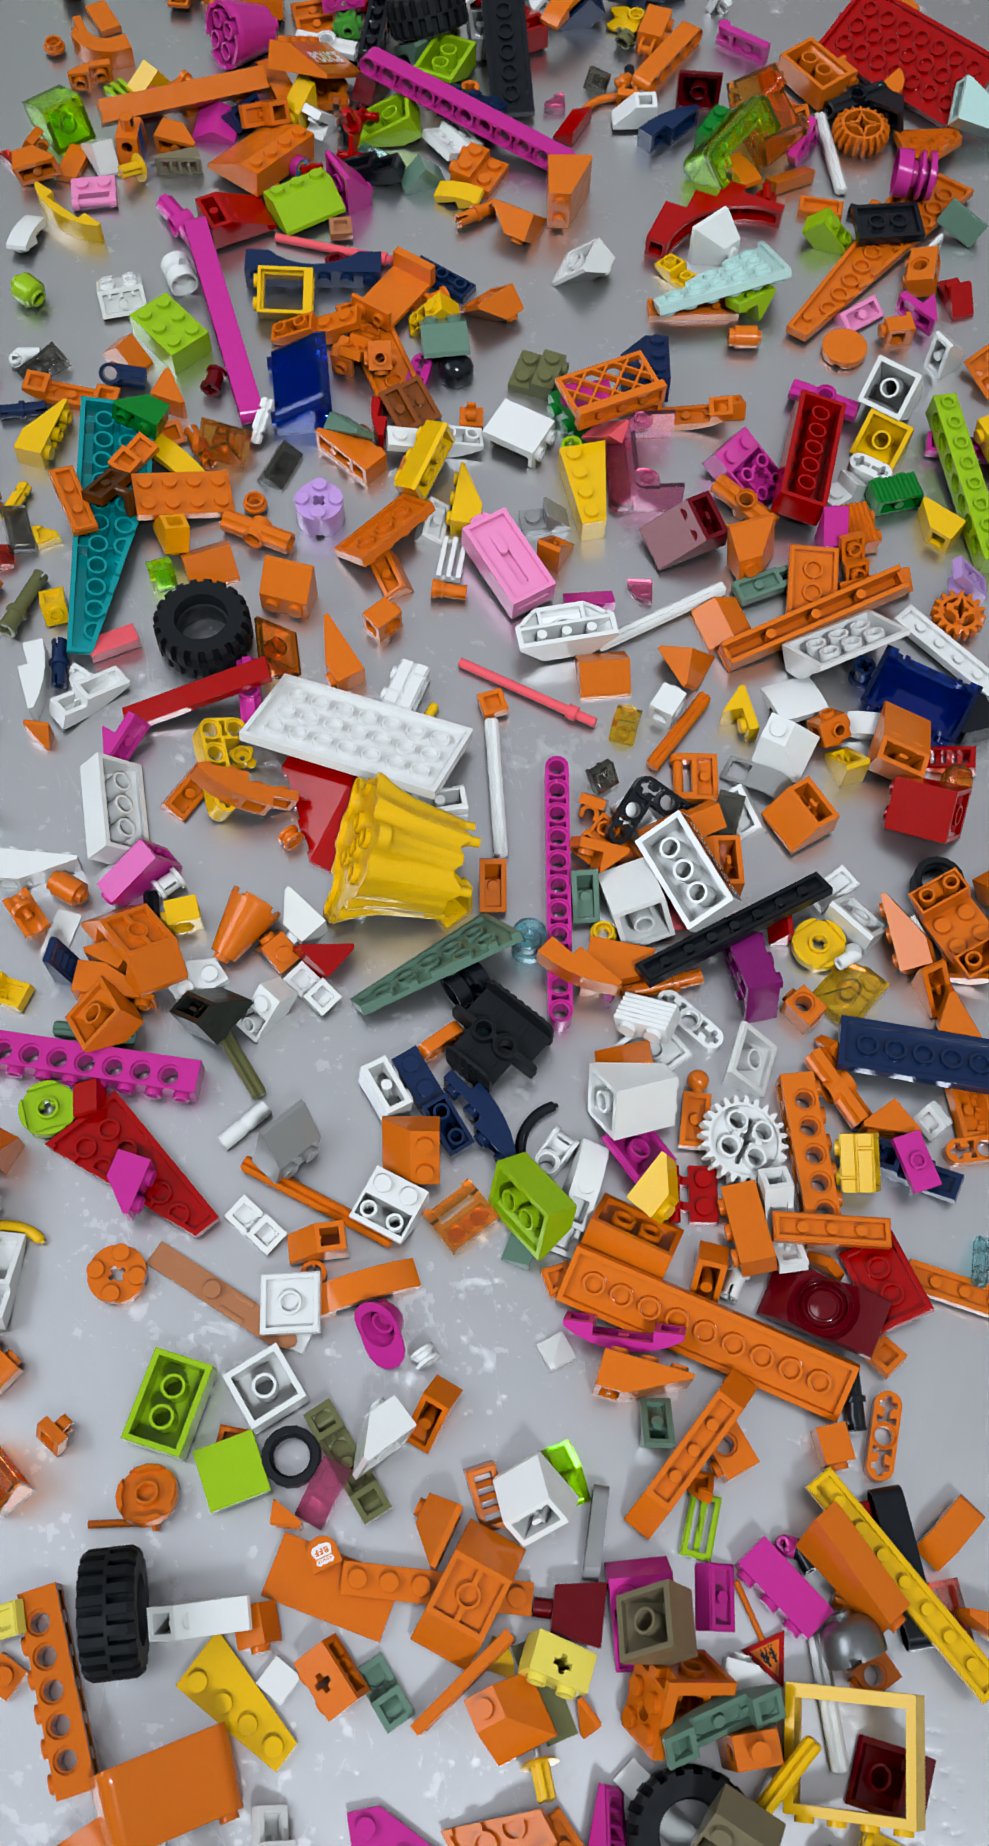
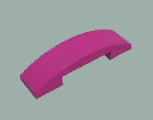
M567 1311L563 1318V1325L577 1336L602 1347L611 1349V1346H618L629 1350V1352L655 1351L677 1345L684 1341L687 1326L656 1323L654 1334L596 1326L597 1314Z

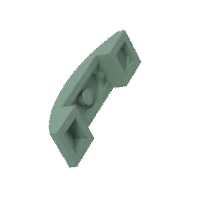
M778 1684L738 1690L735 1692V1696L717 1697L682 1716L661 1736L667 1767L671 1771L700 1758V1747L750 1724L757 1730H760L786 1718L781 1687Z

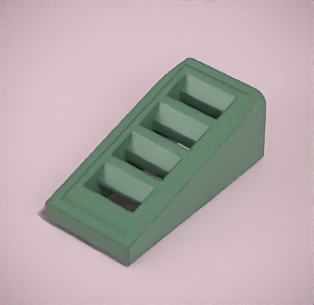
M330 411L324 425V429L358 438L373 440L375 436L373 432L351 418L334 411Z

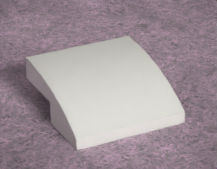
M442 119L439 128H425L422 133V138L448 162L453 159L458 160L462 146L467 147L470 142L481 146L484 144L473 132L449 119Z
M810 677L790 679L762 687L759 690L768 711L773 710V713L795 723L819 715V711L829 708L820 690Z

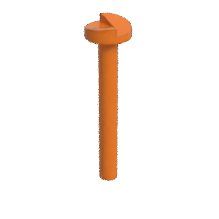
M124 1519L88 1521V1529L134 1527ZM154 1525L152 1526V1530L160 1531L162 1525Z

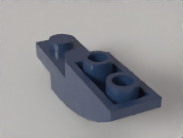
M416 1045L391 1059L392 1065L398 1071L405 1085L404 1087L410 1091L414 1104L422 1116H440V1144L447 1154L451 1157L475 1142L448 1095L441 1089Z
M453 1070L449 1071L444 1076L445 1087L443 1090L452 1101L458 1100L464 1106L462 1110L470 1120H477L474 1123L473 1133L475 1135L473 1138L483 1149L487 1147L494 1154L493 1159L496 1163L498 1160L516 1155L512 1134L506 1119L490 1093L480 1082L470 1089Z

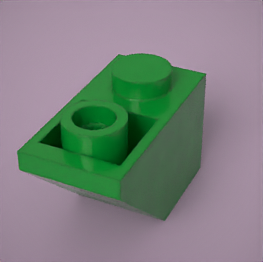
M149 394L116 399L112 403V419L121 425H126L156 440L168 421L170 405Z

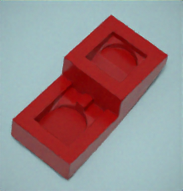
M372 396L371 416L372 429L375 435L374 439L376 445L385 450V431L388 425L387 416H382V401L380 397Z

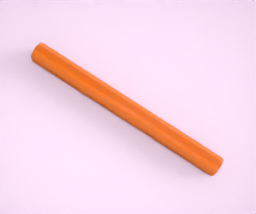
M246 1156L240 1167L243 1172L334 1220H344L345 1226L387 1248L393 1244V1240L349 1218L352 1209L293 1178H283L279 1183L275 1184L251 1162L253 1157Z

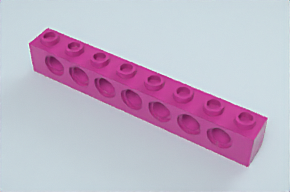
M0 1030V1056L3 1052L12 1050L8 1057L0 1058V1071L6 1072L9 1076L22 1078L23 1075L34 1076L33 1078L39 1081L61 1080L63 1084L69 1086L97 1078L105 1090L106 1088H113L127 1095H132L134 1092L145 1093V1096L153 1099H161L162 1096L171 1097L179 1103H189L190 1100L198 1102L205 1074V1068L201 1060L116 1047H107L87 1053L82 1050L77 1041ZM39 1054L36 1061L28 1063V1059L32 1055ZM67 1059L64 1065L55 1067L58 1060ZM87 1063H95L91 1070L82 1071ZM122 1067L119 1074L110 1075L113 1068ZM141 1072H150L149 1076L146 1079H137L138 1075ZM169 1076H178L177 1080L174 1083H165V1080Z

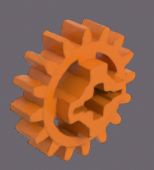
M950 590L948 596L942 593L940 598L935 600L930 612V616H932L931 621L937 624L946 634L951 635L955 641L957 637H961L962 641H966L968 636L974 638L977 632L980 633L986 620V616L983 615L985 607H979L981 600L973 601V594L971 593L968 596H964L963 590H960L959 594L956 595L953 590Z

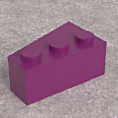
M758 932L723 950L730 977H735L740 990L736 991V996L738 1000L744 1001L745 1014L743 1019L748 1023L777 1018L780 988H783L781 973L775 971L772 953L766 951L764 935L762 932Z

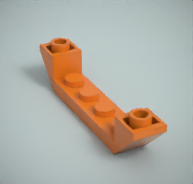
M733 1368L623 1520L649 1540L743 1412L758 1387Z

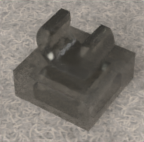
M590 66L583 88L598 96L603 95L608 88L611 74L595 66Z
M608 758L596 763V766L591 769L585 770L592 791L597 795L602 794L619 783L614 763Z

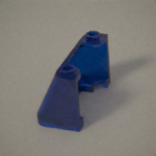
M315 331L271 351V356L267 357L268 371H272L275 411H271L272 426H277L278 436L316 433L315 430L317 428L324 429L330 411L332 412L325 331Z
M888 644L860 699V702L864 705L862 709L881 713L884 702L888 701L930 720L931 736L934 737L933 742L946 747L948 744L954 745L983 687L973 682L970 685L965 683L963 686L961 685L963 680L959 678L956 680L912 660L908 655L903 659L904 655L899 653L900 649Z

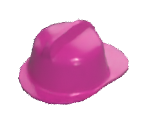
M386 1298L380 1299L376 1303L364 1302L360 1304L355 1310L354 1320L370 1359L384 1369L398 1367L405 1356V1345L401 1335L404 1324L402 1313L395 1305L389 1303Z

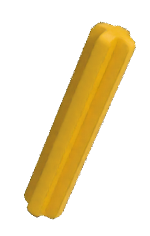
M807 1735L802 1739L757 1798L756 1804L773 1814L821 1751L822 1747L815 1738Z

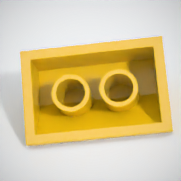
M426 420L424 425L420 426L417 430L416 442L413 448L410 447L406 452V462L402 470L399 469L394 477V486L399 493L409 494L426 500L456 440L449 425L441 421Z

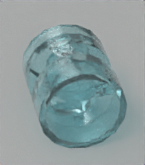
M524 918L519 920L513 927L520 931L524 940L512 945L511 953L517 962L523 965H533L537 963V951L547 942V930L540 920Z

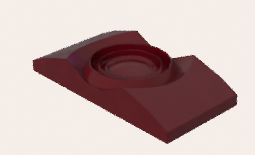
M810 1267L809 1270L779 1274L777 1269V1271L772 1273L756 1313L759 1316L871 1360L892 1303L859 1286L829 1278Z

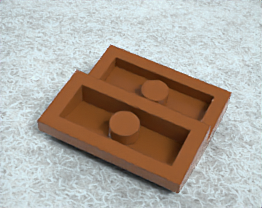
M419 374L401 384L398 382L378 393L395 426L419 428L424 425L426 420L437 421L442 418L439 409Z

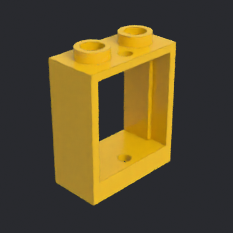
M258 265V273H254L253 276L254 288H257V296H253V311L257 312L259 319L286 320L300 314L314 312L315 273L313 267ZM266 279L303 280V310L265 309Z

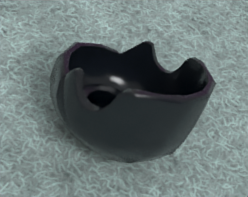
M466 355L443 357L438 371V378L441 383L452 388L467 386L474 370L471 358Z

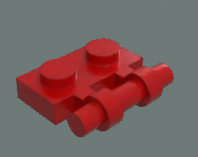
M676 1165L679 1202L675 1206V1212L669 1218V1223H681V1213H688L689 1225H718L717 1169L709 1171V1166L688 1165L687 1177H682L679 1175V1165ZM680 1188H687L688 1202L680 1201Z

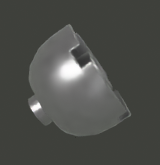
M849 1608L832 1613V1621L824 1626L820 1634V1648L829 1671L851 1668V1662L858 1660L865 1663L878 1657L888 1649L886 1639L879 1625L866 1614L850 1613Z

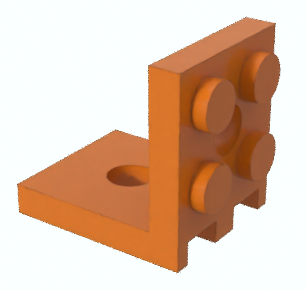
M697 1649L698 1657L672 1665H634L632 1676L629 1679L626 1705L622 1711L621 1725L652 1761H664L665 1752L661 1736L672 1725L678 1696H735L737 1682L704 1649Z

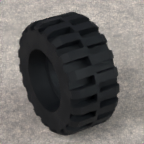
M386 0L385 2L391 36L396 41H410L445 33L466 24L469 17L465 0Z
M197 579L189 580V584L184 585L181 583L177 585L176 590H170L164 595L165 600L161 599L156 606L157 610L153 616V628L161 655L170 667H174L175 671L181 674L187 672L189 677L197 678L200 675L205 678L235 667L237 660L247 656V652L251 650L253 645L254 632L249 607L243 596L238 594L236 589L231 586L227 588L226 583L220 581L213 583L212 579H203L201 582H197ZM201 619H215L225 624L220 632L209 638L194 639L182 634L191 623Z
M133 1544L90 1549L80 1558V1565L77 1571L78 1579L76 1580L77 1648L79 1650L78 1657L82 1675L91 1683L138 1678L147 1669L149 1652L147 1621L149 1590L143 1552L141 1548Z
M687 1763L671 1771L668 1767L663 1770H657L650 1775L651 1778L648 1781L643 1782L639 1786L635 1799L631 1800L629 1804L628 1821H625V1832L627 1833L626 1846H661L659 1836L661 1821L667 1810L679 1801L693 1799L710 1806L725 1783L741 1794L743 1792L738 1786L730 1782V1778L703 1765Z

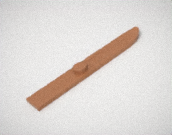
M161 1241L147 1260V1265L269 1345L277 1343L280 1349L285 1350L294 1348L297 1345L296 1335L261 1336L259 1304L163 1241Z

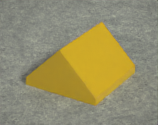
M871 408L849 452L852 454L863 453L889 465L893 471L907 451L915 428Z

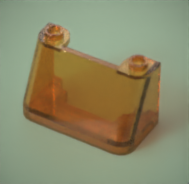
M776 63L726 84L729 109L733 110L732 121L758 171H762L772 165L808 134V129H810L807 115L803 116L801 112L796 114L785 94L784 84H786V77L783 70L779 71Z

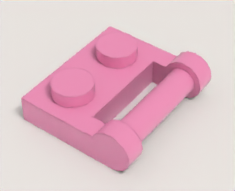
M115 175L71 179V202L74 212L81 211L82 208L103 206L118 208Z

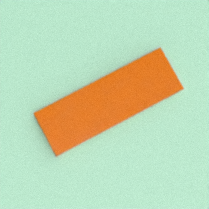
M351 301L336 305V311L351 307ZM361 318V330L381 336L380 340H392V350H397V364H393V370H388V375H374V371H369V365L364 366V360L359 362L373 395L379 397L378 393L398 382L400 384L405 382L408 370L411 374L410 379L416 376V373L395 328L393 327L388 332ZM351 332L346 333L347 337H350ZM378 353L376 359L379 362H383L385 357L382 353Z

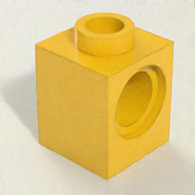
M196 894L163 901L165 911L160 912L161 920L166 927H169L174 936L204 929Z

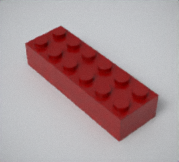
M804 389L801 390L791 411L771 512L813 526L818 524L823 508L827 507L846 403Z

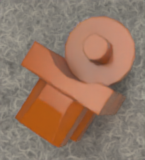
M26 887L21 889L16 895L2 900L27 941L39 938L47 932V929L52 927Z

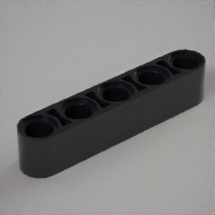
M896 1484L867 1490V1500H869L874 1521L926 1582L902 1488ZM905 1611L903 1616L907 1620L899 1627L906 1651L909 1653L935 1648Z

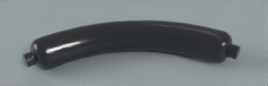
M552 1101L545 1103L527 1116L516 1136V1154L526 1152V1143L532 1128L543 1117L555 1112L556 1108L559 1107L558 1103L554 1104Z

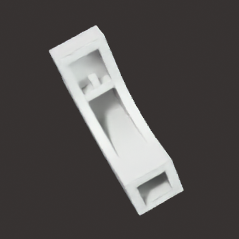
M786 1165L758 1169V1193L771 1239V1213L773 1211L794 1212V1183ZM772 1242L779 1274L809 1270V1260L803 1244Z

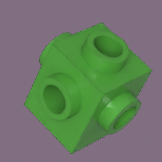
M356 8L336 11L335 21L332 22L334 33L339 35V38L357 41L361 38V29H363L364 25L362 17L358 15Z

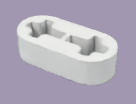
M863 453L853 454L847 466L849 472L854 473L860 480L867 483L876 477H880L878 476L879 474H883L881 476L883 478H888L892 475V469L889 465Z

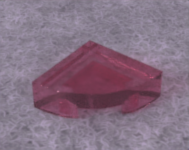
M564 92L555 94L553 98L545 102L544 114H565Z
M628 579L627 588L631 596L643 604L651 605L652 580Z

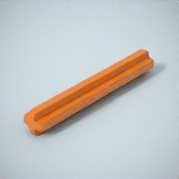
M704 692L698 693L648 757L646 762L648 768L653 771H657L709 705L711 700L709 695Z

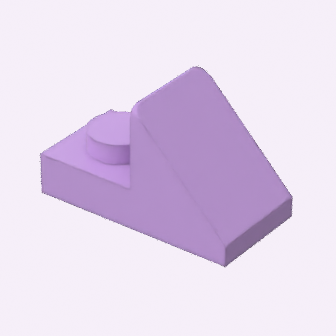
M963 556L952 559L953 570L951 571L952 576L948 578V593L950 590H953L958 595L960 590H963L964 596H968L970 593L973 594L972 600L988 599L986 578Z

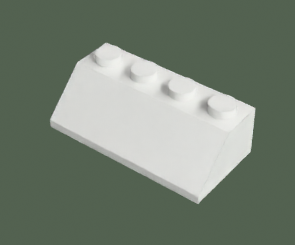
M97 752L80 766L87 855L90 860L116 864L140 838L150 842L142 765Z

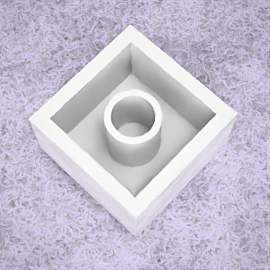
M277 1343L272 1344L222 1375L256 1435L309 1402L307 1395Z

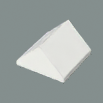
M851 893L833 900L822 921L827 919L837 924L844 932L848 944L855 943L860 945L862 956L886 934L885 929L889 928L888 925Z
M741 1021L736 1033L722 1085L758 1097H764L778 1046L746 1021Z

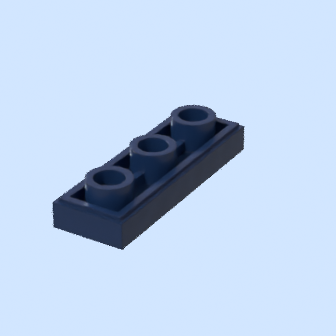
M422 255L420 256V258L435 265V284L432 288L439 290L440 286H445L450 297L461 304H464L476 291L474 283Z

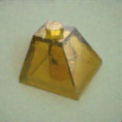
M852 964L843 970L835 967L812 993L828 1007L825 1015L839 1025L842 1015L865 1018L882 999L891 984L869 967Z

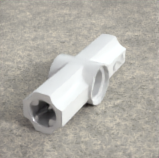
M297 29L295 36H317L320 42L328 43L348 61L357 62L360 43L337 38L335 33L330 30L313 33Z

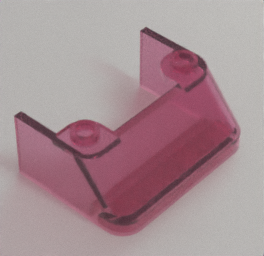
M675 410L633 412L624 419L630 422L623 443L605 445L608 506L612 511L616 513L666 512L682 502L685 483H660L659 474L655 470L639 468L636 440L672 439L676 415Z

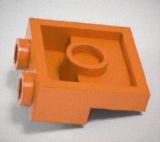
M470 142L467 147L462 146L458 160L453 159L449 165L450 181L465 182L483 188L485 192L483 197L489 199L509 172V164L490 157V149Z

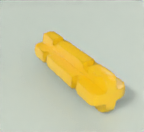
M20 481L15 487V491L12 492L6 501L4 508L1 509L0 519L4 523H11L16 516L15 513H18L26 500V496L32 491V487L28 482Z

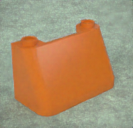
M225 1722L218 1723L109 1768L88 1780L106 1846H158L219 1819L220 1826L239 1818L238 1810L244 1808Z

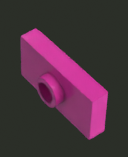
M920 1130L890 1140L913 1195L942 1185Z

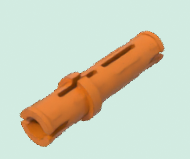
M700 967L680 972L651 988L644 981L623 985L620 991L621 999L625 996L626 991L647 997L658 995L661 991L668 989L678 993L680 989L703 985V975Z

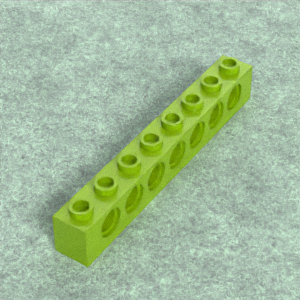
M957 394L934 395L925 414L957 515L966 520L962 531L973 566L981 574L989 573V493Z

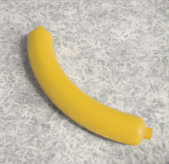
M0 1220V1231L26 1234L36 1244L41 1243L43 1245L46 1242L44 1240L45 1235L27 1223L15 1220Z

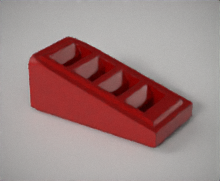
M931 746V755L936 756V763H930V756L926 772L976 777V746ZM941 757H946V763H941ZM952 758L957 759V763H952Z

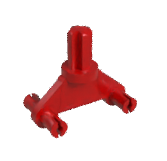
M346 105L345 108L340 110V114L343 118L342 126L348 134V151L338 149L336 156L340 159L363 154V152L357 151L363 124L367 121L379 122L380 119L379 112L367 111L366 108L352 110L350 106Z

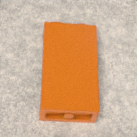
M397 246L393 251V266L364 297L353 292L351 294V306L358 305L362 310L361 318L390 332L422 298V294L426 293L435 284V265Z

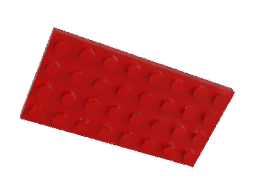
M851 0L819 41L821 45L837 58L845 55L847 57L846 61L858 70L857 78L868 85L877 81H884L900 68L904 74V88L902 92L904 95V106L940 128H953L947 125L956 82L966 75H970L984 89L989 85V51L901 0Z

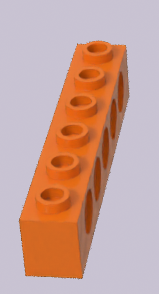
M814 1071L780 1074L775 1085L782 1123H784V1133L788 1134V1137L785 1139L786 1144L789 1145L787 1150L799 1212L817 1213V1209H824L828 1214L841 1215L840 1207L843 1205V1199L840 1189H836L835 1184L837 1167L834 1161L831 1162L829 1151L832 1149L830 1135L825 1133L826 1111L824 1107H820V1082L815 1080ZM802 1099L806 1101L808 1108H801L797 1105L796 1100ZM801 1126L810 1127L814 1135L804 1134ZM812 1153L816 1155L819 1163L810 1162L806 1154ZM811 1181L822 1183L824 1191L815 1190L812 1187ZM805 1244L806 1248L823 1247L822 1245Z
M54 1582L17 1594V1598L23 1599L27 1633H24L25 1636L21 1637V1647L24 1656H29L31 1670L27 1672V1678L31 1691L35 1690L38 1704L34 1705V1715L37 1725H42L44 1739L40 1741L41 1752L44 1760H49L51 1774L47 1775L48 1789L51 1796L55 1795L56 1802L91 1791L88 1780L100 1773L63 1586L61 1583ZM46 1613L49 1616L50 1624L46 1631L40 1633L37 1630L36 1622L42 1614ZM53 1647L56 1651V1660L51 1666H46L43 1662V1653L47 1648ZM58 1680L63 1685V1693L55 1701L50 1697L49 1689L51 1684ZM64 1714L70 1720V1728L66 1734L61 1735L56 1730V1722ZM69 1749L73 1750L77 1756V1763L72 1770L66 1769L63 1765V1756Z

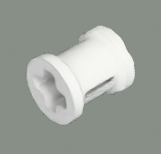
M174 867L169 868L170 872L157 881L153 879L150 882L163 901H166L168 899L167 896L178 888H185L187 886Z

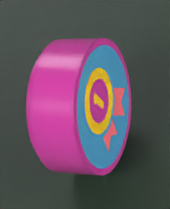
M300 154L296 155L289 165L290 175L293 177L301 176L300 165L309 164V160Z

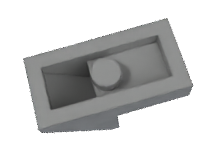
M543 497V508L519 511V522L524 536L570 531L566 508L547 497Z

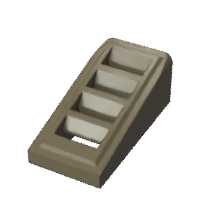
M197 146L154 155L158 176L203 174ZM162 162H167V166L163 167Z

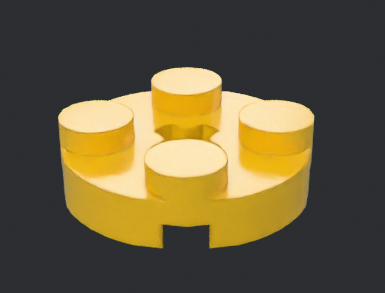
M810 918L797 926L790 942V948L794 958L800 965L812 973H819L836 967L834 959L844 954L846 937L842 929L834 922L827 919L822 921L817 920V918ZM812 940L817 942L823 941V950L814 948Z

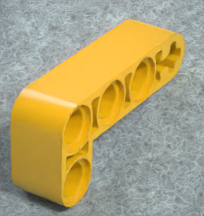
M235 717L206 718L202 720L192 736L196 761H210L214 765L229 767L230 762L227 750L234 749L241 742L239 740V732L245 723ZM203 790L209 816L217 822L226 821L236 807L224 803Z

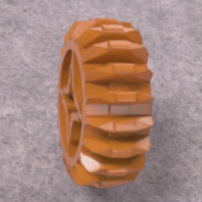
M861 105L859 108L851 106L850 110L844 109L843 112L838 113L833 122L831 134L835 146H838V151H844V155L850 154L852 158L859 156L860 159L863 156L870 158L871 155L877 156L885 148L890 136V125L888 124V119L884 118L883 113H877V109L870 110L869 107L862 108Z

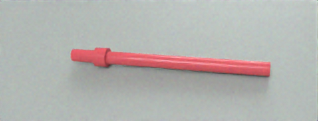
M281 233L275 234V242L327 253L342 252L347 257L358 251H366L296 236H287ZM378 251L382 253V266H393V256L389 255L388 252Z
M461 658L458 663L459 668L562 713L566 719L573 722L577 720L593 728L597 723L598 718L580 711V707L573 704H564L464 658Z

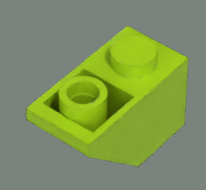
M830 207L808 216L802 230L803 235L814 249L841 256L853 241L850 232L844 228L838 216L833 213Z

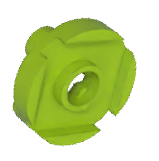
M45 1080L32 1085L27 1090L23 1101L20 1100L18 1105V1115L21 1123L34 1137L53 1138L76 1120L73 1116L72 1091L67 1086L53 1080ZM50 1103L52 1107H55L52 1114H41V1110L45 1109V1104Z

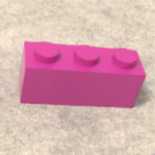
M765 1536L759 1538L734 1564L738 1569L736 1575L740 1581L749 1589L753 1586L761 1594L759 1600L763 1606L772 1614L776 1611L785 1620L782 1624L783 1627L795 1639L798 1637L802 1640L809 1639L834 1612V1609Z

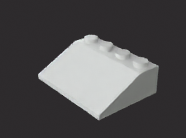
M866 609L781 644L786 672L798 679L807 678L812 674L829 669L911 634L910 629L870 609Z

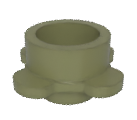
M617 27L618 35L615 38L617 45L623 49L634 47L636 44L633 32L627 28Z

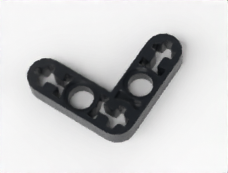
M641 776L633 782L606 825L605 837L613 844L626 843L649 807L661 816L666 817L677 810H689L694 806L655 778ZM649 783L648 789L658 793L655 796L649 792L642 793L643 787L641 784ZM665 795L669 796L672 800V805L668 810H664L660 805L661 798ZM631 802L635 803L638 808L637 815L633 818L629 817L626 813V807ZM624 821L630 822V825H629V824H623V822H624ZM623 824L620 832L623 834L622 837L615 838L616 833L613 829L619 828Z

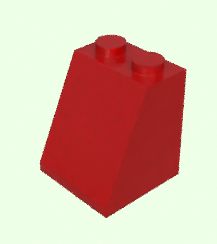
M909 775L896 776L889 787L891 799L890 804L886 806L883 813V820H885L884 828L943 844L957 840L961 836L972 787Z

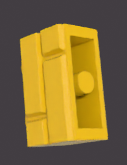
M879 1132L840 1133L839 1139L835 1140L834 1151L836 1156H840V1168H837L836 1183L838 1186H841V1192L875 1193L881 1191Z

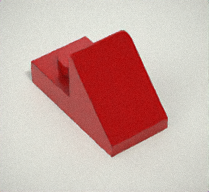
M958 277L938 281L936 292L951 321L973 317L971 281L960 282Z

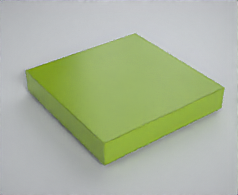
M252 1429L192 1451L211 1514L272 1491L262 1465L261 1454Z

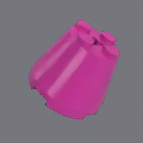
M215 0L213 3L208 4L205 16L206 34H210L213 46L211 54L222 69H236L268 53L269 39H276V31L279 28L278 20L276 17H272L271 12L265 5L238 0Z

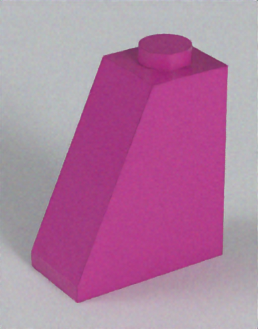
M140 838L96 885L102 891L101 896L107 903L126 907L142 896L145 891L153 888L150 883L153 879L157 881L170 872L169 868L171 867L178 871L182 865L166 847Z

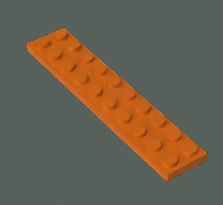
M578 1243L556 1300L585 1313L597 1314V1318L624 1330L654 1334L656 1323L687 1326L684 1341L667 1349L726 1375L734 1368L758 1387V1389L836 1423L860 1369V1364L580 1243Z

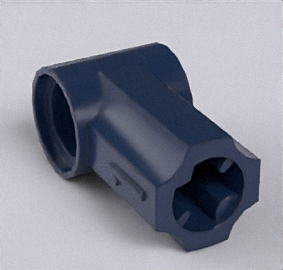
M108 361L100 367L99 377L101 381L108 385L116 384L145 389L147 368ZM107 366H111L116 370L117 376L115 379H108L104 371Z

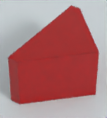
M354 943L300 944L293 946V952L320 978L329 977L354 949Z

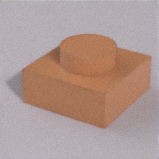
M351 216L329 218L331 241L353 240Z

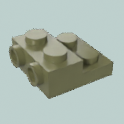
M546 349L542 355L522 350L509 379L508 390L548 401L549 393L558 389L555 385V378L568 373L569 363L566 362L567 355Z

